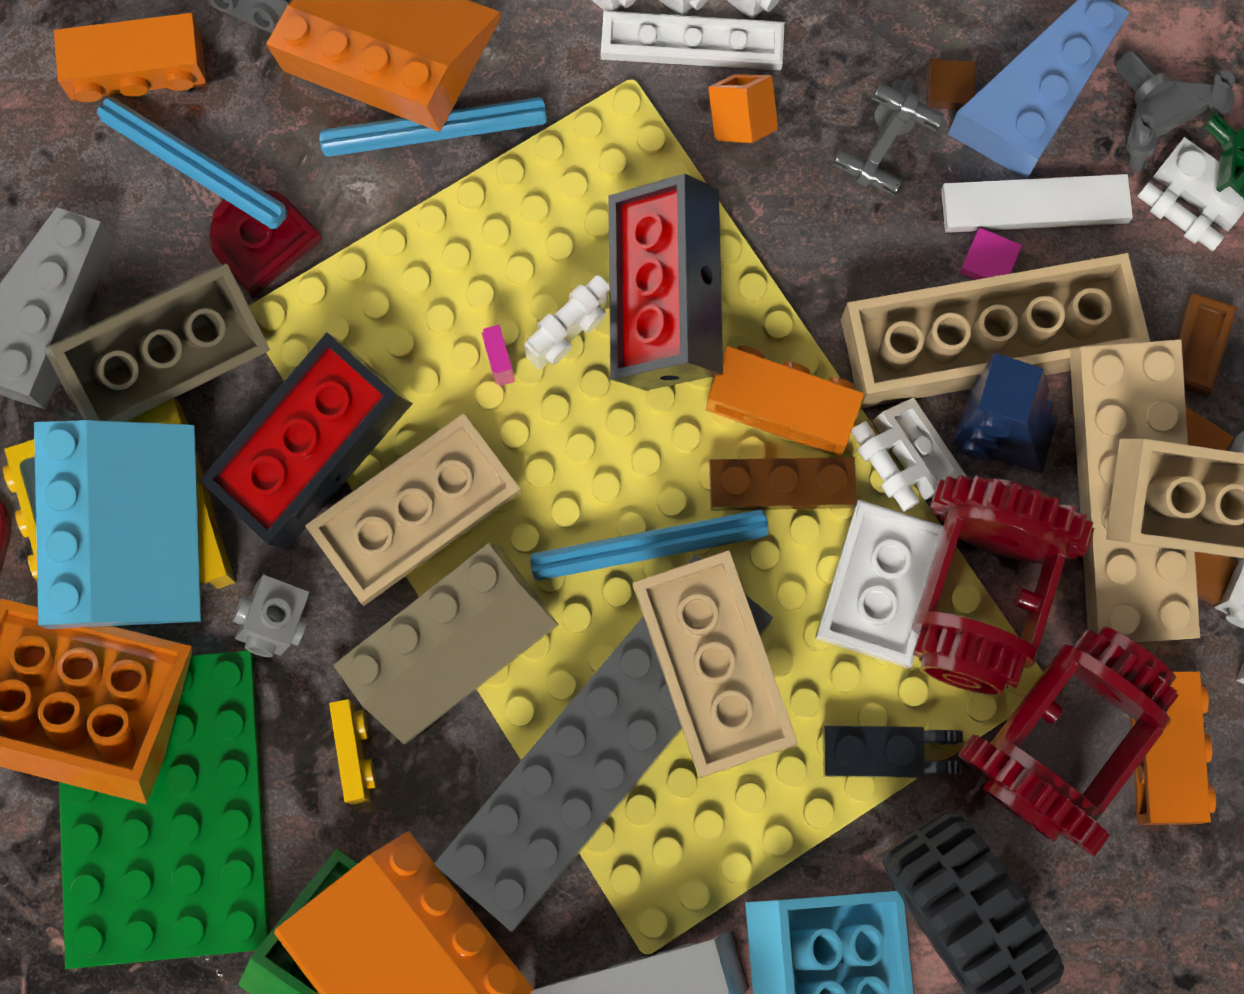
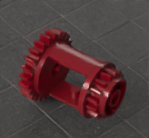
M958 475V479L947 476L946 480L940 479L930 508L934 509L933 514L941 516L940 520L944 522V526L912 624V630L918 634L913 656L919 657V661L922 662L920 670L945 684L983 695L1002 696L1005 688L1009 686L1017 688L1023 668L1032 667L1035 663L1066 557L1076 559L1077 555L1084 557L1085 552L1088 553L1095 528H1092L1093 522L1086 520L1087 515L1075 512L1074 506L1060 505V499L1053 498L1038 489L1013 481L983 479L979 476H975L974 480L963 475ZM958 538L994 554L1020 561L1043 564L1035 592L1021 588L1015 599V607L1029 611L1021 638L980 621L953 614L935 612Z
M1106 626L1098 634L1090 629L1089 631L1086 630L1074 647L1067 644L1063 645L990 743L973 734L959 752V757L988 781L983 790L1027 825L1052 842H1055L1059 835L1095 857L1111 836L1107 833V830L1099 825L1097 820L1171 722L1166 712L1179 696L1176 694L1177 690L1171 687L1176 676L1152 653L1122 633ZM1072 675H1075L1080 681L1112 705L1137 720L1083 794L1019 748L1041 717L1049 724L1054 723L1060 717L1063 708L1054 702V699Z

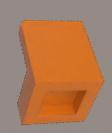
M734 74L708 87L714 136L717 141L754 143L777 130L778 122L772 76Z

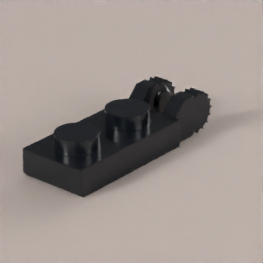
M824 726L823 777L923 778L925 774H964V763L954 759L924 761V743L946 746L963 743V731L924 730V727Z

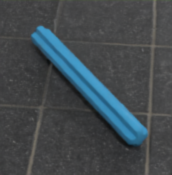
M107 97L103 104L98 106L97 115L103 123L269 228L277 229L282 221L286 219L288 212L283 203L114 97Z
M536 97L452 110L441 132L405 118L323 129L320 131V145L324 156L330 157L543 125L546 123L547 114L543 98Z
M755 510L537 552L530 556V563L535 580H545L762 538L768 535L769 526L765 512L763 510Z

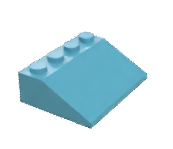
M93 420L34 422L38 625L47 629L201 622L195 425Z
M898 891L745 902L753 994H914L905 905Z

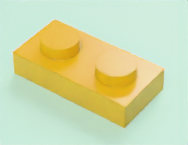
M349 699L331 702L329 706L344 802L357 804L371 801L369 789L376 788V775L372 759L364 760L361 740L369 738L364 710L356 711V705Z

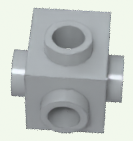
M263 574L254 585L251 596L243 594L237 605L232 622L240 624L235 639L246 643L245 649L249 652L263 657H273L274 654L281 656L291 644L298 646L308 622V618L301 616L309 592Z

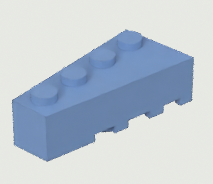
M1077 0L957 112L948 135L1020 177L1028 179L1130 12L1110 0Z

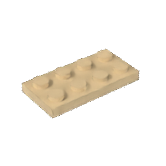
M463 413L306 524L305 527L359 602L365 606L521 493V489Z
M730 551L633 582L634 591L699 779L798 744Z

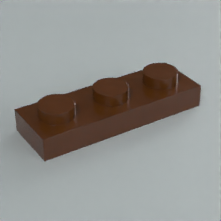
M855 457L711 459L709 462L710 511L855 508L857 505Z

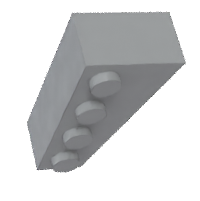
M56 207L0 283L1 396L44 410L47 409L59 378L43 348L79 331L115 243L114 238L101 221Z
M733 931L715 935L714 938L705 942L684 944L659 952L655 956L639 957L610 966L605 970L598 969L535 987L532 994H744L749 990Z

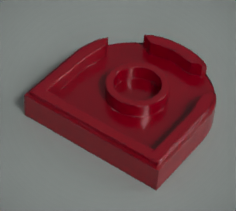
M273 190L262 191L283 203L288 212L286 219L282 221L277 229L269 228L225 199L219 203L212 215L209 235L212 252L221 265L228 264L236 282L252 299L322 240L321 234L285 196Z

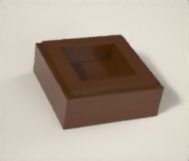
M930 59L928 64L926 106L930 108L960 110L975 96L976 62Z

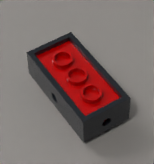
M683 173L609 195L610 380L647 391L723 375L719 189Z
M326 332L199 481L268 545L288 549L304 531L305 525L317 516L413 403L348 345Z

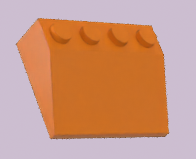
M293 0L287 5L266 45L281 69L286 73L441 132L502 16L497 10L469 0Z
M1 598L0 767L147 804L165 758L193 651L192 646L114 626L47 629L38 625V607Z
M409 831L368 855L278 926L274 932L319 994H532L534 991L533 987L439 868L434 865V862Z

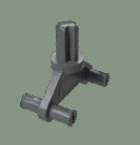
M1127 51L1116 62L1117 72L1136 92L1134 102L1137 108L1126 144L1127 151L1130 154L1128 167L1133 171L1140 172L1142 167L1146 169L1148 158L1154 154L1157 138L1205 111L1207 112L1204 117V123L1216 112L1224 119L1225 114L1229 113L1233 108L1235 94L1232 88L1235 83V76L1231 72L1221 71L1220 75L1217 73L1214 78V85L1199 84L1178 80L1173 81L1166 73L1157 74L1138 52Z
M907 77L905 81L896 79L893 82L892 88L880 81L871 100L878 102L874 116L875 122L881 130L867 159L863 161L840 148L832 162V166L856 176L855 183L865 188L870 183V185L893 197L902 179L877 168L878 164L897 135L908 133L914 127L915 122L935 132L944 117V113H940L918 102L920 99L918 95L919 90L914 86V79Z

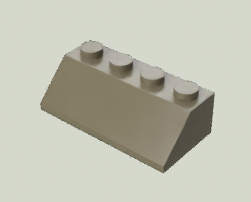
M228 264L207 270L43 348L66 393L83 418L93 421L126 422L270 351Z
M488 543L333 666L359 703L403 744H407L559 624L505 551L499 546Z

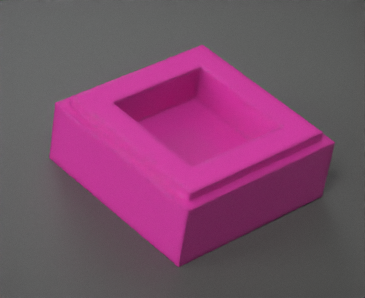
M978 228L960 274L974 280L1011 274L1022 245Z
M500 325L483 329L482 337L495 383L502 386L515 382Z

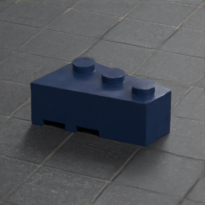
M994 353L967 392L952 444L962 447V453L975 459L989 460L990 457L1042 473L1058 422L1057 417L1051 415L1053 403L1047 400L1049 388L1044 369Z

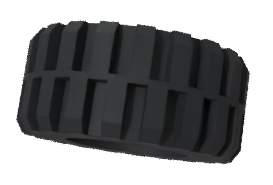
M956 812L942 813L886 851L882 864L891 878V882L939 957L966 994H1043L1060 982L1065 968L1049 934L1043 928L1035 911L1030 907L1023 893L1006 872L1002 863L991 852L981 836H978L974 828L960 814H956Z

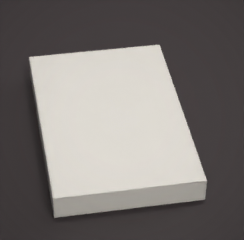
M858 499L815 639L905 668L912 667L914 660L913 651L918 638V634L912 630V624L943 526Z

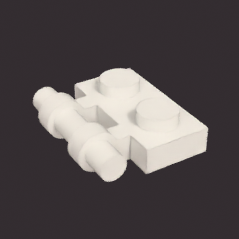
M1185 137L1153 176L1154 179L1167 187L1166 191L1163 192L1148 182L1137 196L1152 207L1149 212L1160 220L1163 216L1186 232L1184 234L1186 239L1193 244L1199 241L1211 251H1214L1225 237L1210 226L1211 223L1214 221L1228 232L1244 212V199L1230 186L1220 193L1216 190L1220 162ZM1177 198H1182L1200 211L1201 214L1197 217L1176 202Z
M596 275L586 286L578 285L569 294V301L553 316L547 314L537 324L538 330L527 340L524 347L526 358L539 371L548 362L552 365L560 362L571 350L573 345L570 342L582 330L589 333L603 321L607 314L604 311L607 308L606 292L610 290L607 282L599 275Z
M914 397L883 411L872 421L880 432L879 435L875 434L867 421L857 425L851 431L860 445L857 451L865 462L870 461L884 481L881 485L888 498H895L903 512L920 502L910 486L915 485L924 500H927L934 496L940 479L946 480L947 476L958 479V475L966 477ZM887 450H892L904 468L903 471L900 472Z

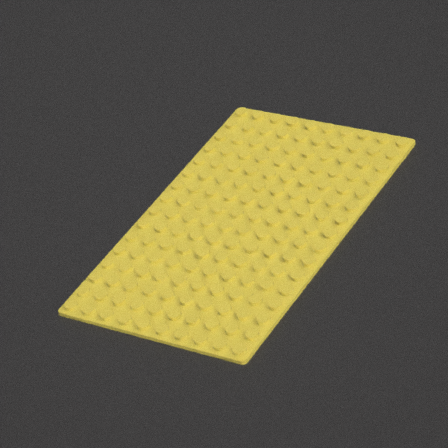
M626 80L249 305V308L270 348V351L266 353L284 381L327 332L348 345L413 403L348 478L347 483L352 491L359 488L463 413L520 487L521 493L410 572L406 577L420 597L486 544L491 543L505 551L559 625L477 688V691L521 760L643 617L633 588V582L687 565L696 554L705 559L730 551L744 593L773 617L760 638L798 744L699 779L682 730L579 853L639 950L644 954H652L917 779L823 777L824 726L924 727V730L963 731V743L950 746L924 743V761H940L948 759L960 751L973 734L981 737L1007 720L1043 672L1035 661L1032 667L1023 668L1017 688L1009 686L1005 688L1002 696H989L966 691L926 675L920 670L922 662L916 656H914L912 667L905 668L815 639L855 508L763 510L767 516L769 532L767 536L545 580H535L530 563V556L533 553L755 511H710L709 462L711 459L836 457L705 411L707 399L716 376L647 391L610 380L609 290L606 292L607 308L604 310L607 314L603 321L589 333L582 330L570 342L573 346L560 362L555 365L548 362L539 371L526 358L524 344L538 330L537 324L547 314L552 316L556 314L569 301V294L578 285L586 286L596 275L602 277L609 285V195L683 173L706 183L640 85L635 80ZM719 202L723 355L727 346L737 349L738 346L744 345L761 351L765 355L764 359L781 365L784 361L801 364L810 370V375L824 380H828L829 377L840 378ZM495 325H500L515 380L513 383L502 386L495 383L482 337L483 329ZM859 408L853 428L867 421L875 434L879 435L862 408ZM851 433L841 457H855L856 501L859 499L941 525L915 485L910 487L920 502L903 512L894 497L888 498L881 487L884 481L872 463L863 460L857 451L860 445ZM887 450L888 454L890 455V457L892 458L900 472L903 471L904 469L899 464L891 450ZM955 547L935 612L948 613L980 621L1018 636L959 549Z

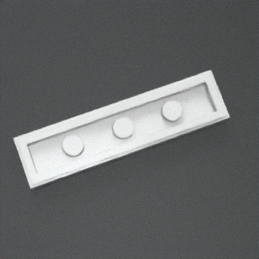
M604 11L601 60L781 71L785 22Z
M1128 174L944 183L941 188L945 233L977 231L978 228L991 231L1129 224L1133 218Z

